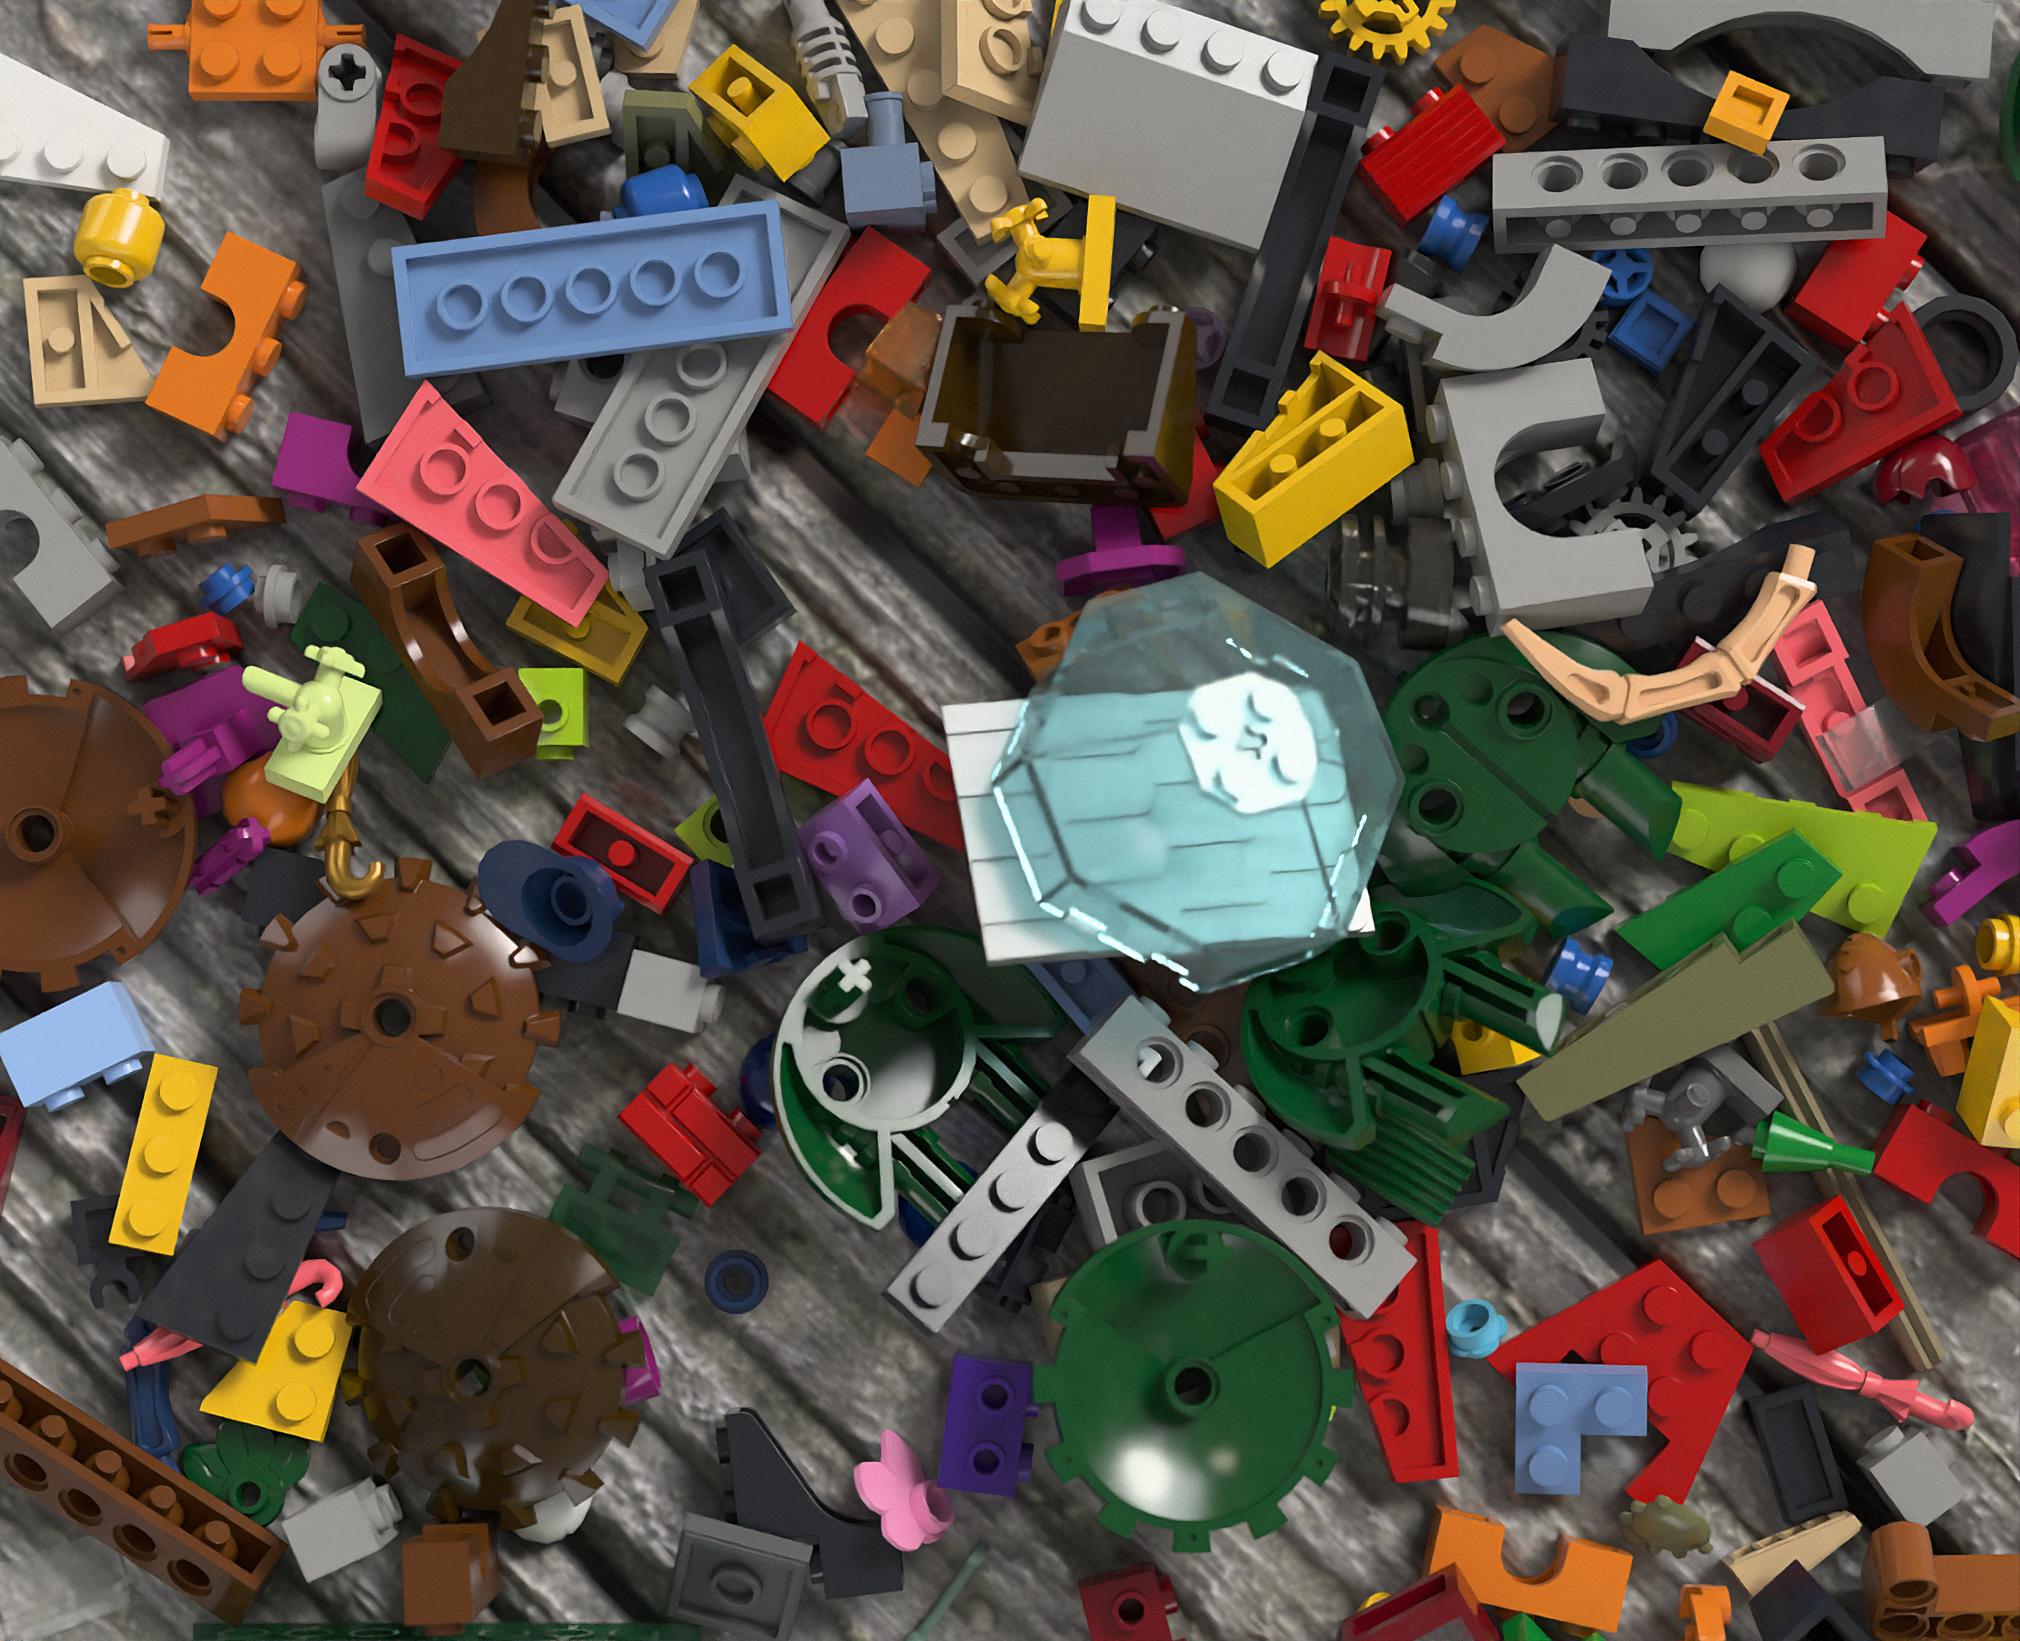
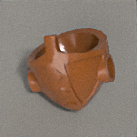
M1854 933L1846 937V940L1833 952L1825 965V969L1834 983V991L1832 994L1816 1001L1817 1017L1880 1024L1882 1040L1886 1043L1895 1042L1898 1040L1896 1022L1913 1009L1922 998V990L1919 984L1922 981V968L1919 957L1914 949L1898 951L1891 944L1870 933Z

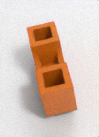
M227 231L200 289L214 301L231 308L235 318L234 335L230 343L222 351L211 356H195L172 346L145 404L159 414L227 445L232 433L240 434L249 422L255 404L250 396L260 375L267 377L279 359L282 343L277 341L287 318L295 320L305 305L309 286L304 283L308 274L296 262Z
M1435 1505L1419 1580L1456 1562L1479 1602L1497 1606L1495 1615L1500 1618L1509 1620L1521 1612H1525L1533 1622L1535 1615L1560 1620L1558 1630L1583 1638L1598 1632V1629L1617 1633L1633 1556L1624 1548L1560 1533L1556 1555L1551 1565L1544 1572L1536 1576L1518 1577L1508 1573L1502 1564L1501 1548L1506 1527L1498 1519Z

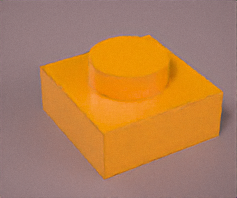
M1730 70L1708 116L1703 132L1763 156L1790 95Z

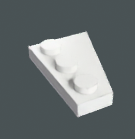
M0 53V180L98 194H112L114 189L126 188L143 194L149 201L161 202L170 140L165 135Z

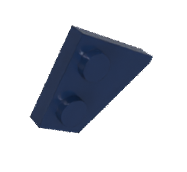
M706 858L690 869L701 977L712 979L793 961L808 951L807 935L768 947H764L754 938L733 868Z

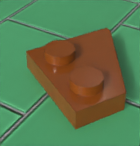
M203 494L105 524L110 549L137 550L139 559H153L176 553V545L216 542L227 538V535L286 523L282 498Z
M1647 1115L1644 1116L1642 1124L1635 1123L1632 1133L1624 1131L1641 1234H1655L1771 1215L1764 1172H1761L1762 1159L1751 1157V1148L1731 1142V1147L1728 1151L1721 1153L1719 1158L1707 1163L1703 1167H1681L1674 1172H1668L1664 1169L1661 1161L1672 1157L1673 1151L1681 1149L1676 1133L1665 1128L1660 1119ZM1704 1134L1707 1143L1718 1139L1717 1137Z

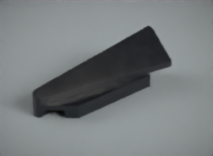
M2010 512L1941 513L1922 516L1920 519L1922 535L1964 558L1953 593L1950 613L1953 636L1961 655L1980 676L2020 699V574H2009ZM1957 726L1974 818L1981 821L2020 819V732L1997 738L1992 742H1982L1963 735L1959 731V726Z

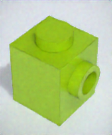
M519 668L520 680L545 716L535 752V760L573 761L574 749H590V673L584 668Z

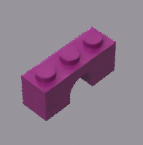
M290 411L271 484L281 493L289 495L286 505L316 514H324L326 504L350 510L348 520L378 529L386 528L388 519L398 522L404 521L355 490L362 479L357 463L363 437L361 433L350 425ZM426 535L429 541L439 543L436 540L429 537L428 535Z

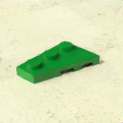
M1793 827L1725 864V868L1690 887L1685 886L1668 895L1665 901L1637 916L1634 914L1615 924V931L1661 971H1664L1721 932L1725 933L1739 954L1790 917H1793L1798 923L1843 876V869Z

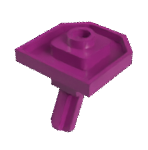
M1092 505V508H1090L1094 552L1056 562L1058 597L1090 593L1099 594L1109 590H1116L1129 583L1140 598L1143 596V588L1183 582L1187 566L1184 546H1141L1135 507L1115 505Z
M233 664L147 700L142 705L147 717L163 732L176 751L174 755L162 762L161 768L163 773L158 776V782L162 788L170 787L177 796L184 795L192 790L198 820L222 810L220 790L229 771L234 770L243 762L253 761L262 757L268 751H274L283 737L278 724L270 721L267 714L273 707L287 710L288 707L250 693L242 683L245 669Z

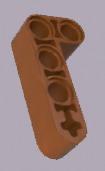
M1894 1522L1881 1526L1873 1532L1869 1539L1860 1573L1871 1635L1876 1640L2020 1641V1554L1933 1555L1928 1530L1916 1522Z

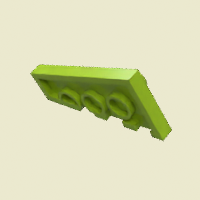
M1672 780L1669 785L1673 791L1682 797L1683 803L1673 838L1666 852L1718 872L1725 868V864L1794 827L1843 869V876L1809 911L1857 932L1870 933L1884 940L1938 831L1936 822L1917 819L1909 822L1884 818L1880 813L1861 810L1847 812L1816 807V804L1812 802L1793 799L1785 802L1755 797V794L1750 792Z

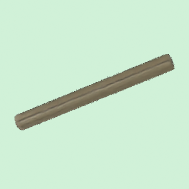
M1771 1021L1742 1034V1040L1760 1075L1784 1096V1099L1777 1105L1779 1112L1834 1139L1833 1143H1837L1776 1023ZM1828 1168L1827 1171H1810L1825 1200L1839 1194L1841 1195L1906 1307L1890 1320L1888 1324L1911 1368L1920 1372L1941 1363L1945 1359L1946 1353L1854 1175Z

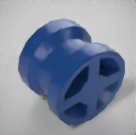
M1444 194L1416 252L1425 257L1437 255L1447 260L1449 269L1461 274L1490 217L1479 211L1468 214L1458 208L1455 199Z
M1646 248L1595 250L1589 260L1612 270L1610 277L1616 281L1615 288L1614 283L1608 280L1602 293L1604 298L1601 303L1602 307L1617 309L1628 306L1646 289L1652 279L1654 266L1651 255Z
M1566 936L1552 956L1542 976L1540 985L1561 994L1565 1000L1569 1001L1571 1010L1585 1016L1595 1003L1613 965V959L1603 954L1591 956L1581 950L1578 941Z

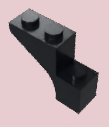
M751 1407L730 1408L725 1414L726 1425L716 1426L720 1464L731 1463L734 1489L724 1490L723 1492L726 1523L785 1539L818 1535L819 1544L810 1545L813 1546L809 1567L812 1584L824 1583L826 1600L903 1591L905 1576L902 1552L882 1535L881 1519L851 1517L828 1506L814 1491L761 1415Z

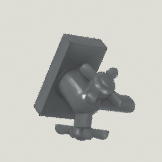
M1722 1043L1681 1062L1686 1068L1665 1092L1648 1088L1652 1076L1628 1086L1624 1092L1623 1110L1625 1113L1620 1120V1128L1623 1131L1632 1133L1635 1123L1642 1124L1645 1114L1659 1117L1665 1128L1677 1134L1681 1149L1673 1151L1672 1157L1661 1161L1664 1169L1668 1172H1674L1681 1167H1703L1707 1163L1719 1158L1721 1153L1730 1149L1731 1140L1729 1136H1724L1707 1143L1701 1127L1724 1102L1753 1128L1758 1124V1121H1762L1784 1099V1096L1726 1043Z

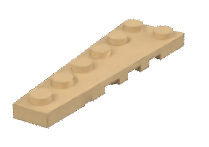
M833 0L886 91L902 93L903 119L927 160L933 161L935 174L977 245L981 247L993 240L990 229L991 220L996 217H1002L1014 207L1028 205L1030 200L1021 176L1015 175L1017 166L998 116L942 94L941 0Z

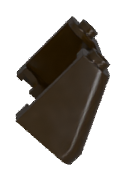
M977 300L973 302L972 306L947 305L915 446L953 487L971 496L994 500L1148 508H1179L1188 503L1194 467L1197 329L1186 312L1168 305H1154L1149 308V311L1136 314L1131 328L1132 333L1024 329L1016 319L1009 315L1010 313L1005 312L1000 305L990 300Z

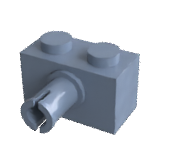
M877 92L865 95L863 98L868 113V119L866 120L868 147L840 149L845 212L850 233L860 238L868 225L885 237L927 233L925 214L937 213L933 161L920 162L918 142L906 143L902 93Z

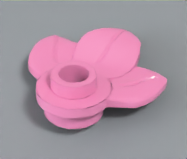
M890 1429L882 1431L880 1463L863 1462L856 1465L853 1471V1479L862 1501L870 1510L882 1516L881 1529L884 1538L895 1548L910 1552L918 1549L921 1543L930 1544L943 1537L945 1530L950 1528L954 1522V1507L945 1488L937 1487L938 1482L930 1479L926 1481L922 1464L915 1452Z

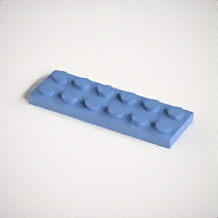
M777 199L391 248L405 376L410 380L794 332L780 205Z

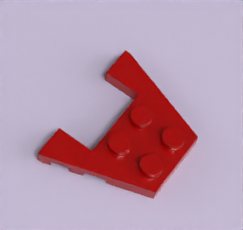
M1654 1258L1584 1296V1299L1552 1316L1549 1315L1510 1339L1499 1342L1498 1348L1491 1355L1484 1357V1359L1515 1388L1516 1363L1558 1364L1570 1350H1573L1587 1364L1647 1366V1421L1666 1440L1626 1482L1622 1489L1634 1501L1639 1500L1645 1504L1656 1502V1496L1664 1495L1668 1496L1673 1502L1683 1505L1754 1347L1665 1263L1658 1258Z

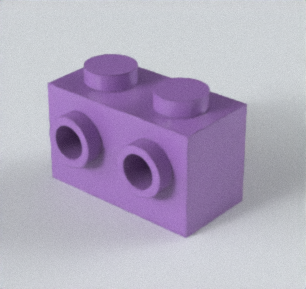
M868 778L817 811L797 829L810 872L818 877L835 900L840 915L849 924L853 925L861 936L885 929L918 908L944 881Z

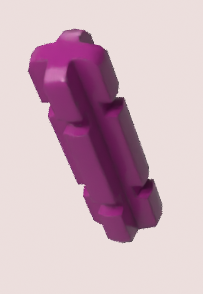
M247 817L242 819L234 826V830H229L206 850L207 853L201 854L195 860L189 885L195 886L198 895H211L220 888V884L226 883L244 868L248 861L253 860L262 853L263 847L270 842V831L268 828L260 827L257 818Z

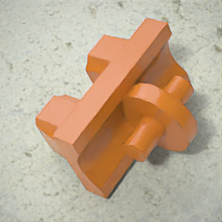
M1967 964L1952 968V987L1933 991V1000L1937 1009L1955 1005L1958 1006V1009L1907 1021L1910 1039L1924 1046V1051L1933 1073L1941 1077L1966 1071L1970 1056L1966 1038L1975 1036L1983 1006L1981 999H1984L1986 994L1991 997L2001 994L2000 984L1996 976L1976 981L1973 971ZM2020 995L1998 999L2003 1001L2008 1008L2020 1013Z

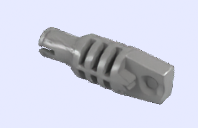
M783 0L793 27L790 47L795 56L803 83L806 86L808 97L815 104L831 138L852 139L858 133V129L865 124L868 119V113L863 98L865 90L862 76L857 68V63L852 54L849 41L846 38L844 27L834 17H830L824 0Z

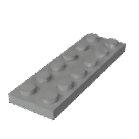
M736 173L718 206L777 199L779 202L794 332L635 352L551 499L555 508L663 561L671 559L851 237L849 226Z

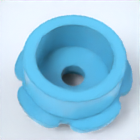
M1471 1299L1457 1304L1446 1317L1447 1338L1449 1339L1447 1341L1448 1349L1456 1356L1480 1359L1491 1355L1498 1348L1499 1339L1504 1338L1507 1334L1505 1318L1502 1315H1496L1494 1307L1485 1300Z

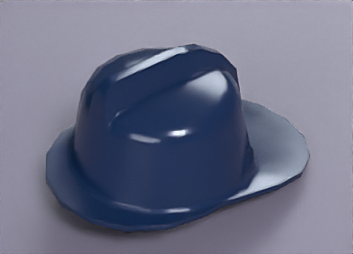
M520 839L502 841L490 848L478 865L477 886L482 902L494 919L510 931L571 963L589 962L603 953L611 940L613 921L621 915L625 904L617 897L616 887L609 873L598 862L581 855L562 857L540 845Z

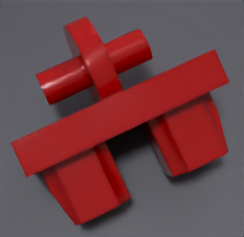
M1329 237L1303 345L1304 351L1318 353L1321 350L1330 357L1365 364L1377 317L1373 312L1382 295L1392 250L1358 245L1341 238Z

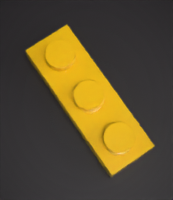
M155 1053L109 1244L170 1257L173 1256L218 1067Z

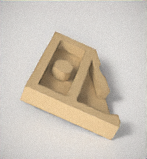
M87 275L23 279L36 409L146 401L155 380L134 350L122 327L108 309L103 297L90 277Z

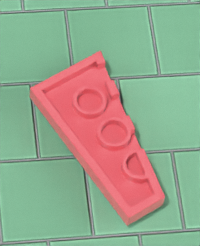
M425 379L355 490L576 629L608 580L609 571L561 520L546 508L528 489V486L511 468L509 469L486 445L480 435L445 402L440 393Z

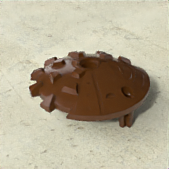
M27 675L0 678V980L3 970L40 973L42 993L66 991L81 986L76 967L96 960L108 952L113 954L120 966L128 964L136 957L141 956L159 938L179 909L188 889L195 865L198 823L193 792L190 790L184 795L177 796L170 787L162 788L158 782V776L163 773L161 768L162 762L176 753L175 749L163 732L132 703L114 692L91 682L88 683L71 678L66 697L29 694ZM46 817L53 825L54 839L46 850L37 852L30 842V830L39 819Z
M413 857L394 858V878L383 879L373 894L358 900L336 896L326 883V875L320 878L315 884L324 898L323 901L309 910L296 924L282 913H279L266 927L259 940V945L275 954L267 969L262 989L243 988L240 993L238 1004L239 1024L258 1025L260 1045L265 1064L248 1070V1076L261 1106L275 1125L305 1152L325 1164L362 1177L381 1180L428 1178L471 1164L490 1153L506 1141L522 1125L533 1111L543 1092L525 1082L533 1065L538 1045L558 1048L561 1010L541 1011L539 991L534 972L553 966L547 949L526 938L518 941L508 928L494 919L482 902L477 886V876H474L465 893L447 885L429 881L433 862L431 860ZM394 999L405 1003L411 1013L409 1028L398 1037L386 1032L381 1023L383 1008Z

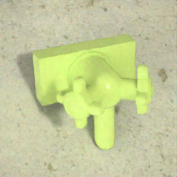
M310 645L305 649L303 655L320 663L313 681L302 685L258 667L249 666L244 670L242 683L250 693L289 707L287 710L273 707L267 714L270 721L278 724L283 737L264 767L266 781L325 804L381 708L383 699L380 689L344 676L345 671L362 678L364 676L365 667L355 662L353 656L338 647L330 648L324 646L319 648Z

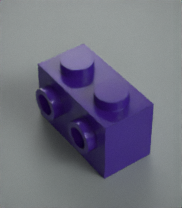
M955 1352L937 1487L1015 1497L1016 1482H1029L1034 1444L1022 1442L1025 1417L1038 1418L1040 1404H1034L1031 1399V1362Z

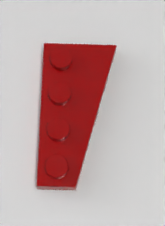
M1417 1219L1390 1221L1406 1236L1408 1243L1404 1248L1418 1261L1368 1320L1349 1319L1334 1305L1341 1321L1338 1327L1390 1481L1404 1483L1459 1477L1438 1228L1434 1230ZM1334 1226L1329 1234V1247L1332 1253L1339 1259L1345 1258L1352 1247V1237L1345 1226Z

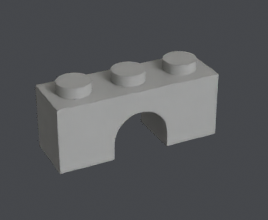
M0 435V528L12 520L29 518L35 524L40 540L39 549L34 560L12 579L52 629L68 635L127 588L115 573L122 567V564L100 537L97 536L90 542L76 522L83 518V514L71 498L60 487L51 492L37 473L45 467L33 450L21 438L12 443Z

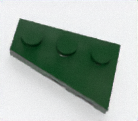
M319 581L289 638L303 653L310 645L319 648L324 646L341 648L347 654L353 656L355 662L365 667L363 678L346 671L344 676L381 690L383 704L371 726L425 784L429 785L453 741L367 607ZM309 658L310 661L318 668L320 665L319 661Z

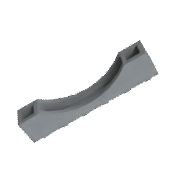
M1603 0L1600 36L1633 40L1655 64L1661 66L1685 49L1718 35L1752 28H1793L1825 34L1855 46L1887 66L1901 79L1945 85V92L1974 94L1989 79L1995 4L1975 2L1976 0Z

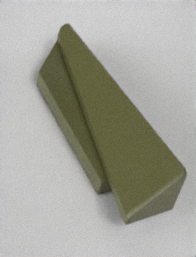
M1793 917L1781 923L1739 954L1725 933L1721 932L1563 1037L1558 1042L1552 1060L1546 1058L1527 1072L1521 1074L1516 1079V1083L1542 1119L1551 1122L1833 993L1834 983Z

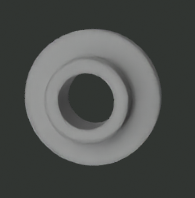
M273 564L267 576H259L255 586L254 607L257 614L264 615L267 627L279 629L284 623L296 624L303 606L304 585L302 575L300 573L288 572L285 565Z

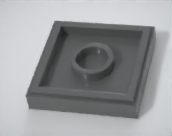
M687 1512L681 1531L663 1615L757 1641H789L813 1546Z

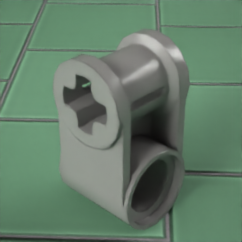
M347 43L336 45L328 50L321 59L319 66L318 112L314 132L315 159L318 169L357 170L368 165L377 123L380 119L384 101L383 74L367 51L360 46ZM357 66L365 79L355 80L353 90L347 91L338 78L348 77L350 67Z

